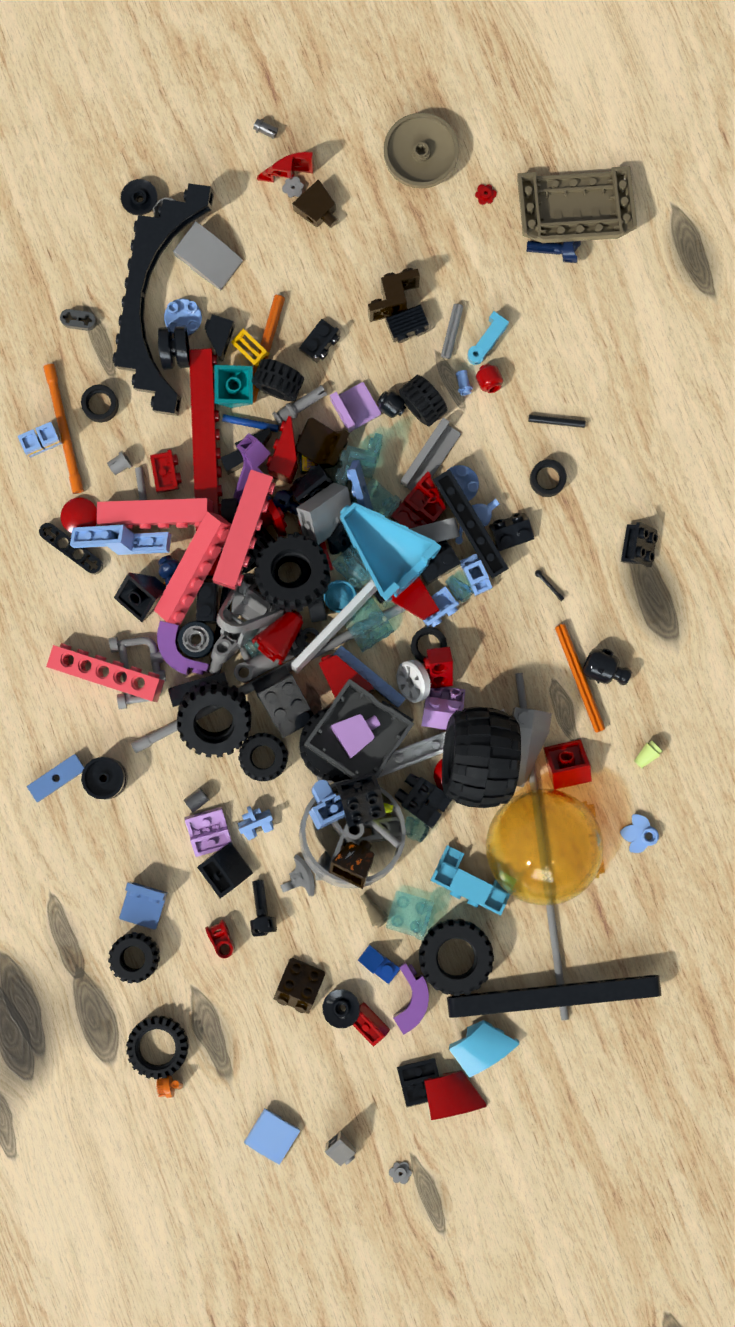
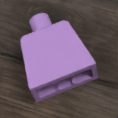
M359 714L331 725V729L347 756L351 759L375 738L372 730L379 727L380 722L375 715L365 721L363 716Z

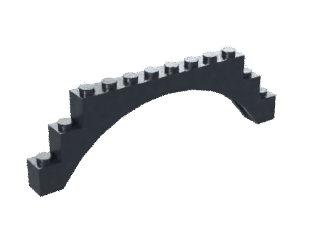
M188 183V189L184 191L185 202L163 199L162 205L159 206L160 218L138 215L137 221L134 222L135 237L131 241L132 256L128 260L129 275L125 279L126 294L122 298L123 313L119 316L120 332L116 335L117 351L113 354V363L118 369L136 372L132 376L133 388L141 392L154 393L155 396L151 398V407H153L152 410L160 414L179 416L181 397L164 379L153 360L146 338L144 323L145 296L157 261L172 239L189 223L212 210L214 190L211 186Z

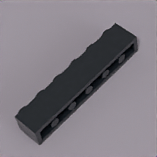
M449 469L434 478V483L491 578L493 579L508 570V565L451 470Z

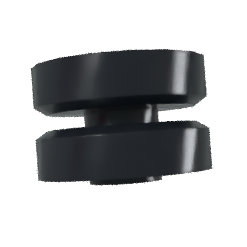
M186 325L175 327L174 338L169 327L158 328V350L163 370L174 368L175 357L180 368L190 367V347Z
M108 757L92 759L84 767L81 777L83 788L88 795L104 800L119 796L124 791L128 780L126 768L122 763ZM103 774L107 776L105 782H102Z

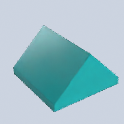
M214 365V403L229 408L252 405L253 366Z

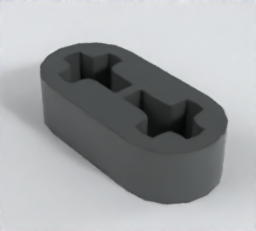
M66 309L60 314V321L66 328L91 331L97 324V320L91 312ZM71 315L72 318L76 320H70L69 323H67L65 318H68V316ZM87 317H89L92 322L86 325L85 322L80 320H87Z

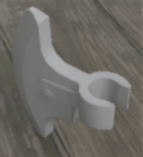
M296 854L294 856L295 870L289 873L291 881L280 885L283 892L302 886L306 889L309 896H314L315 884L311 869L304 859Z

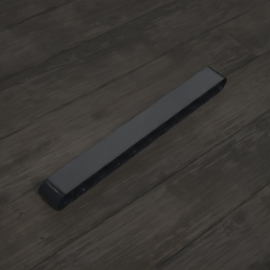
M646 975L447 997L449 1017L456 1018L662 996L659 975Z

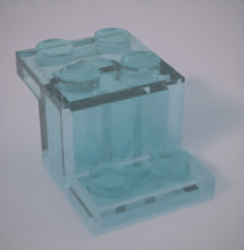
M375 433L374 438L369 440L368 450L348 445L347 450L342 451L340 458L342 467L337 469L335 483L347 486L349 480L347 469L350 468L353 460H360L364 477L373 479L383 443V435Z

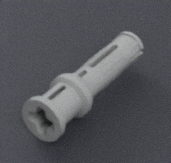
M320 385L294 403L285 404L286 407L280 411L273 412L272 415L278 425L281 427L283 420L287 421L288 416L291 419L297 418L299 412L327 396L326 391L324 392L325 389Z

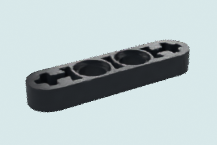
M45 523L40 526L39 534L45 541L87 572L96 575L102 571L103 564L99 558L85 548L71 547V538L53 524ZM46 528H52L51 532L57 536L55 540L50 535L45 537L46 533L44 530ZM60 539H68L69 543L66 548L59 547L58 542ZM77 549H81L84 552L83 557L79 560L73 556ZM88 555H90L88 559L91 562L95 563L97 561V569L93 568L90 570L91 566L85 562Z

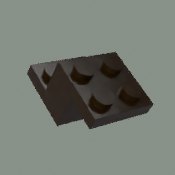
M407 268L402 273L395 274L392 272L381 277L383 300L375 299L368 304L370 322L385 319L388 316L406 310L407 301L404 291L419 288L420 274L418 269Z

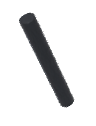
M530 414L528 417V422L585 428L586 423L585 420Z

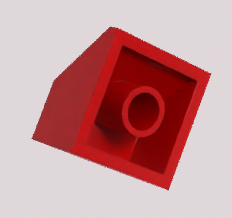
M581 739L543 747L554 790L592 782L590 763Z

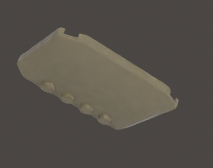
M630 166L612 167L611 172L548 176H537L536 172L517 174L522 234L524 237L541 243L618 239L637 227Z

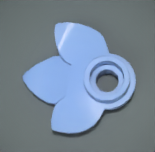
M639 814L632 815V825L620 830L621 836L626 841L631 842L629 851L633 853L643 852L647 846L656 844L659 839L658 831L650 826L649 820ZM648 832L652 834L650 840H647L645 837Z

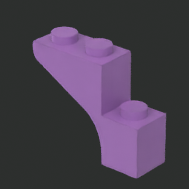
M250 433L236 446L241 452L244 461L233 498H237L238 502H240L250 470L263 473L258 467L271 454Z

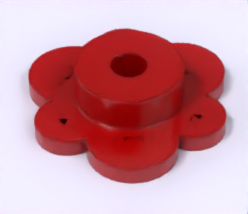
M480 184L475 193V197L478 198V202L481 205L491 204L497 195V192L489 184L486 186Z

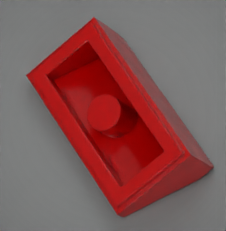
M366 1003L360 1004V1014L353 1026L374 1047L388 1034L390 1029Z

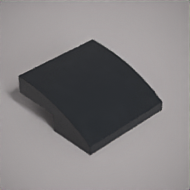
M435 1058L397 1067L406 1107L428 1103L424 1079L439 1077Z

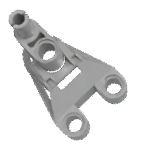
M243 574L242 585L237 586L236 590L231 589L218 612L217 624L221 628V636L215 643L211 653L212 662L209 666V672L213 675L219 674L223 663L234 656L239 648L241 649L250 638L253 639L257 633L264 630L286 613L285 608L281 610L275 608L274 604L270 605L266 598L257 592L258 585L254 574ZM232 601V609L230 612L227 608ZM240 615L248 621L243 622L238 616Z

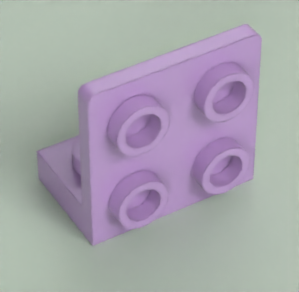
M364 382L340 395L337 392L330 395V401L348 433L381 415Z

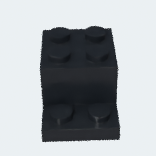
M292 674L257 692L282 738L303 728L308 720L314 716Z

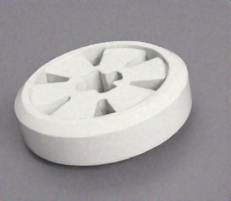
M416 660L405 661L399 665L397 669V684L402 695L413 703L425 700L430 693L431 685L429 675L424 666Z

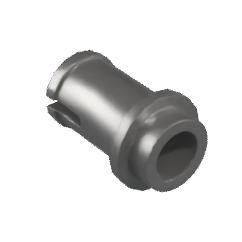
M257 119L253 127L256 133L260 132L272 139L275 138V133L277 134L278 132L277 127L264 122V119Z

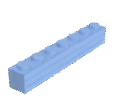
M342 645L334 653V656L340 657L397 708L405 701V697Z

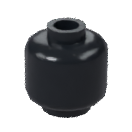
M394 390L384 391L377 401L379 404L378 409L390 418H394L397 415L401 416L406 409V406H404L405 401Z

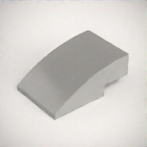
M196 221L173 250L174 255L190 266L191 270L220 291L243 262L234 251Z

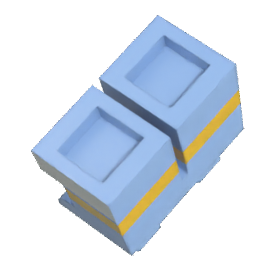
M52 422L35 428L36 432L32 429L18 435L24 453L30 458L62 444Z

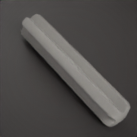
M461 304L453 305L441 353L442 358H451L463 311V305Z

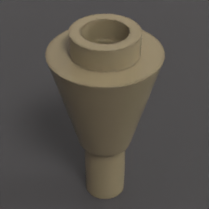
M364 893L360 897L367 907L372 926L377 925L379 928L387 922L386 918L389 915L373 903L367 893Z

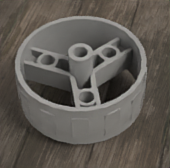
M347 780L332 783L330 786L333 792L338 793L336 784ZM381 787L383 803L393 805L394 807L393 811L390 812L391 818L376 820L402 843L396 848L392 861L382 871L367 877L365 886H369L385 877L393 869L405 845L406 827L401 809L394 798ZM313 797L305 808L299 829L300 847L305 862L319 878L333 886L359 888L329 873L331 861L341 851V846L345 847L348 842H354L359 845L362 840H367L370 843L388 840L367 822L348 827L346 823L344 829H342L339 823L335 821L330 825L340 836L328 869L325 870L312 856L306 840L305 829L309 811L318 805ZM364 828H371L372 835L362 837Z

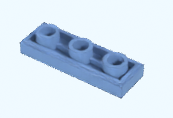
M353 460L350 468L347 469V477L352 481V495L356 497L357 504L373 510L360 460Z
M74 754L26 787L36 802H40L80 775L84 766L78 756ZM55 775L60 777L58 782L54 780Z

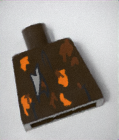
M362 840L359 845L354 842H348L331 861L329 873L363 889L375 855L370 851L371 843L367 840Z

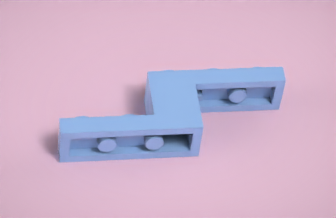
M124 525L72 528L70 546L73 548L107 546L117 555L169 553L172 535L169 532L134 534Z

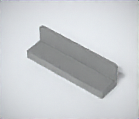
M442 418L401 479V484L412 491L427 471L430 472L431 478L460 437L461 433L449 426L448 420Z

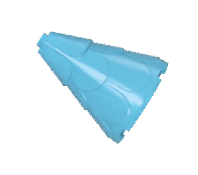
M353 503L351 506L346 505L340 512L341 522L353 547L357 549L380 596L386 602L393 599L392 595L397 597L411 585L428 567L430 558L434 559L441 549V546L436 541L357 503Z

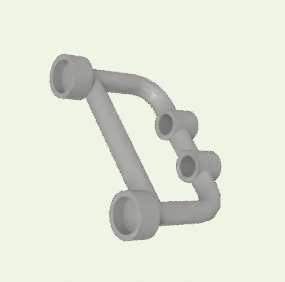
M117 637L109 638L111 653L119 652L120 662L124 663V667L128 669L126 647L142 644L148 645L153 673L159 674V679L166 681L165 671H160L159 664L163 663V657L160 651L158 652L156 643L148 637L118 640ZM123 673V682H125L127 679L126 673ZM128 693L117 694L119 709H126L127 704L149 701Z

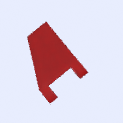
M419 576L397 597L391 596L393 603L421 620H425L439 612V608Z

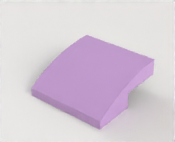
M222 806L185 817L195 857L219 851L228 843H232Z

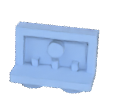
M446 586L431 596L439 608V612L422 620L427 627L432 625L434 628L442 622L441 618L446 614L451 616L458 611L457 606H459V602L454 599Z

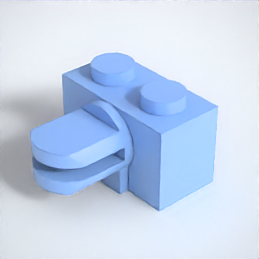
M326 780L317 781L313 785L311 792L318 805L313 807L309 814L317 830L344 818L345 813L340 796L334 794L330 784Z

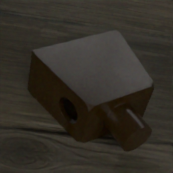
M319 179L292 203L293 210L315 227H319L325 222L332 228L338 222V219L333 215L336 210V204Z

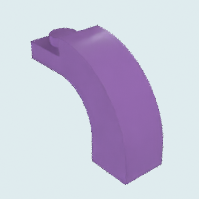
M160 621L157 643L159 651L167 664L187 676L189 675L190 668L192 673L203 675L204 672L209 673V664L187 659L180 653L178 635L181 627L176 624Z
M406 962L399 965V968L411 986L412 997L409 1004L403 1010L393 1015V1019L403 1035L420 1023L426 1013L429 1002L428 987L423 974L415 978L417 972L412 964L407 965Z

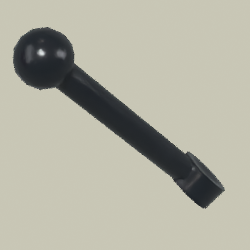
M536 570L535 576L539 577L562 602L564 597L542 575V571Z

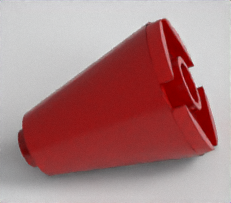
M295 610L293 612H286L254 636L252 643L255 644L257 642L259 645L257 649L273 662L276 659L279 660L278 664L281 665L285 661L303 625L302 615Z

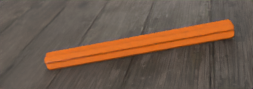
M275 295L260 343L269 353L285 301V297L282 295ZM255 365L253 368V377L257 370V367ZM254 384L253 403L256 402L259 389Z
M560 624L555 627L594 731L596 733L605 730L602 718L566 625Z

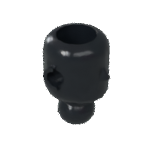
M599 648L592 649L583 667V673L589 679L596 680L598 684H609L614 679L620 685H627L632 671L626 667H619L620 661L618 657L606 648L603 650Z

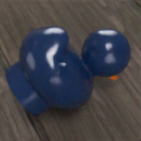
M170 555L164 556L158 561L160 566L158 572L160 577L165 579V586L168 585L180 563Z

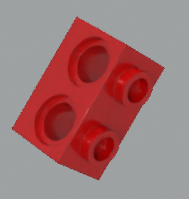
M450 647L427 649L424 667L427 669L426 671L430 678V689L453 686V659Z

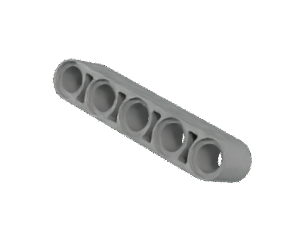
M456 518L445 519L410 529L436 541V543L460 537Z

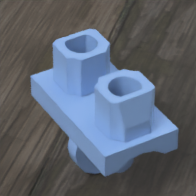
M248 806V813L242 815L243 821L238 822L239 831L245 835L247 840L257 836L254 829L261 826L264 833L274 829L270 809L261 812L260 808L252 810L251 806Z

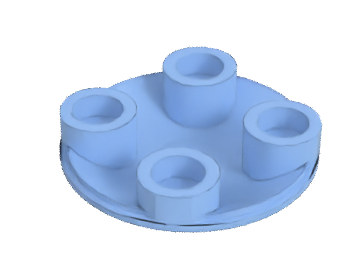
M177 299L167 305L164 321L173 334L176 326L186 325L188 335H191L200 327L202 314L194 301Z
M464 465L449 468L470 501L476 495L479 488V480L476 473Z

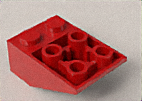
M288 416L287 421L283 420L280 431L282 432L280 439L276 438L273 449H275L274 455L269 457L266 466L270 476L292 484L298 469L293 423L291 417Z

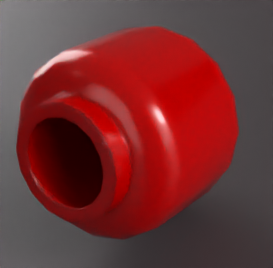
M484 364L476 374V379L482 391L495 393L501 389L504 380L497 366Z

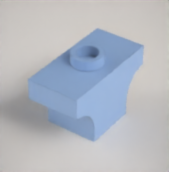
M473 554L460 561V566L475 596L493 588L477 554Z

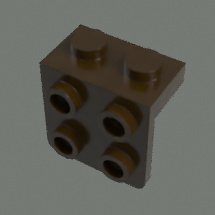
M309 418L296 443L295 449L296 452L317 465L320 464L324 469L331 468L340 461V453L348 443L347 438L350 433L345 430L335 432L318 420Z
M290 958L273 999L281 1005L295 1008L300 1013L309 1014L324 979L325 972L295 958Z

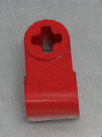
M222 919L220 923L214 926L205 927L216 954L220 958L232 956L235 952V946L225 921ZM222 944L230 946L229 954L225 955L221 952Z

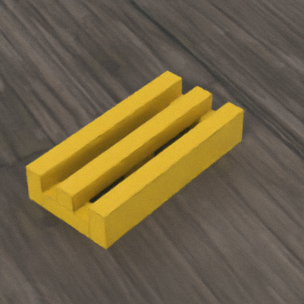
M242 329L231 341L257 368L259 362L270 354L245 329ZM245 335L250 341H252L262 351L261 354H259L252 346H250L242 337ZM239 340L257 357L255 360L238 344Z

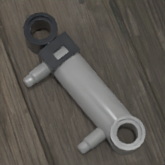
M314 628L304 629L301 637L297 635L284 662L298 657L305 647L310 644L305 641V636L308 633H313L317 637L319 632ZM243 646L239 650L245 662L239 663L235 667L234 675L238 681L248 683L252 679L279 666V660L276 659L273 662L262 653L251 658L248 650ZM242 668L249 669V675L246 678H241L239 675V671Z

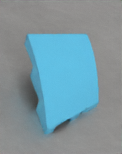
M482 1020L467 1027L466 1037L449 1044V1050L470 1078L500 1061L513 1051L520 1041L517 1038H510L504 1034L503 1030L495 1028L492 1024Z

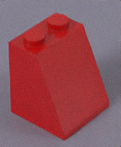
M332 654L321 658L322 662L319 665L335 698L349 679L369 693L374 691L372 684L337 655L332 656Z

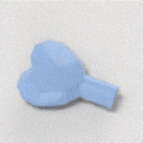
M495 498L487 505H472L484 527L491 520L492 510L500 505V503Z

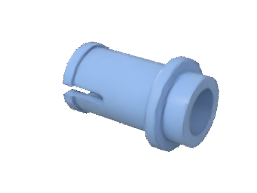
M467 370L455 373L459 386L458 392L461 396L471 394L473 389L469 383Z

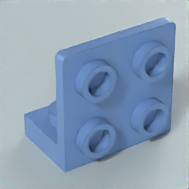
M131 881L128 882L125 889L127 894L119 919L153 930L157 929L168 892Z

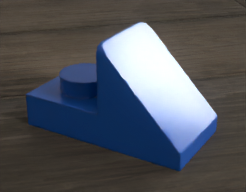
M370 944L358 959L371 973H375L388 984L400 970L399 966Z

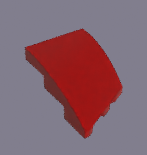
M298 152L285 156L257 175V180L274 183L275 176L293 178L295 171L313 174V152Z
M426 472L390 516L394 522L411 529L436 522L444 512L446 507L439 496L437 487H435L431 479L430 472Z
M462 1070L443 1073L441 1077L424 1079L431 1120L460 1115L487 1107L486 1102Z

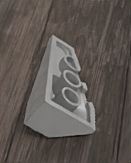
M513 708L512 716L519 723L521 732V761L517 787H524L549 734L552 713L526 708Z

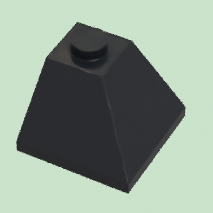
M129 572L115 594L114 599L138 620L143 622L155 609L166 586L155 576Z

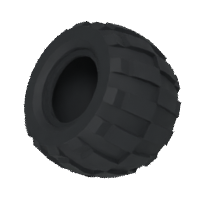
M470 707L464 708L462 711L456 710L448 721L444 739L442 786L448 799H453L456 803L468 807L489 808L499 806L500 804H507L515 793L521 761V732L519 723L515 717L494 708Z

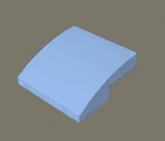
M264 1108L244 1143L280 1165L300 1130L298 1127L283 1120L279 1115Z

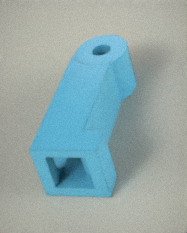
M495 311L489 317V322L492 324L476 346H472L468 350L467 359L470 364H480L509 325V321Z

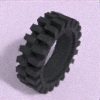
M152 1016L135 1026L128 1037L126 1054L129 1056V1063L133 1065L132 1068L139 1071L138 1074L141 1076L142 1074L146 1075L145 1078L149 1079L151 1077L163 1079L167 1078V1075H173L182 1066L188 1054L189 1044L187 1043L188 1037L184 1033L185 1030L179 1026L178 1022H174L170 1017L168 1019L165 1016ZM150 1030H164L174 1039L175 1053L173 1058L166 1064L153 1065L147 1062L140 1052L141 1039Z

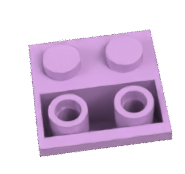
M452 687L431 688L428 697L425 699L421 726L446 730L451 715L456 710L462 711L464 708L465 689Z

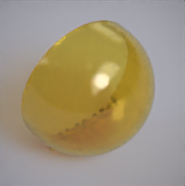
M533 789L512 797L507 804L501 806L492 819L486 839L488 864L501 887L518 900L541 906L565 903L584 892L595 878H599V874L605 873L602 859L603 837L595 818L594 804H587V801L581 802L576 797L559 790Z

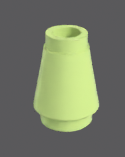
M651 740L645 744L634 761L643 768L660 757L659 754L662 750Z

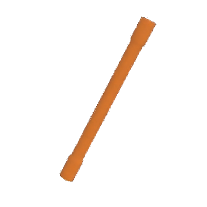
M47 364L43 368L57 419L72 493H82L84 489L78 472L60 395L55 364Z

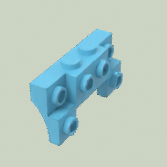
M447 845L430 881L450 890V895L458 899L461 896L468 899L467 903L476 908L480 905L501 916L517 880L499 871L493 884H490L458 868L464 853Z

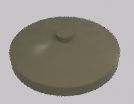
M429 113L407 115L399 119L387 133L384 142L386 166L392 176L406 186L419 189L436 186L451 175L457 164L459 155L457 136L451 126L436 115Z

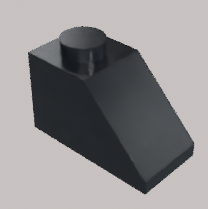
M212 314L211 318L207 319L204 330H206L219 360L223 361L235 324L232 320Z

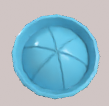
M335 580L328 585V590L324 594V601L330 610L340 613L357 593L350 582Z

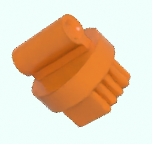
M167 1075V1078L157 1079L156 1082L159 1097L172 1098L175 1095V1089L180 1090L183 1088V1083L177 1080L173 1081L170 1075Z

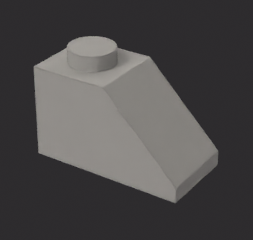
M340 1131L326 1143L325 1153L341 1166L344 1163L346 1165L355 1158L356 1149Z

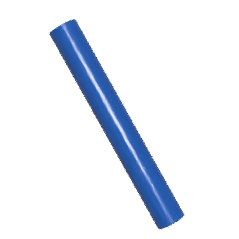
M223 414L222 422L263 430L270 428L273 432H278L279 425L226 414Z

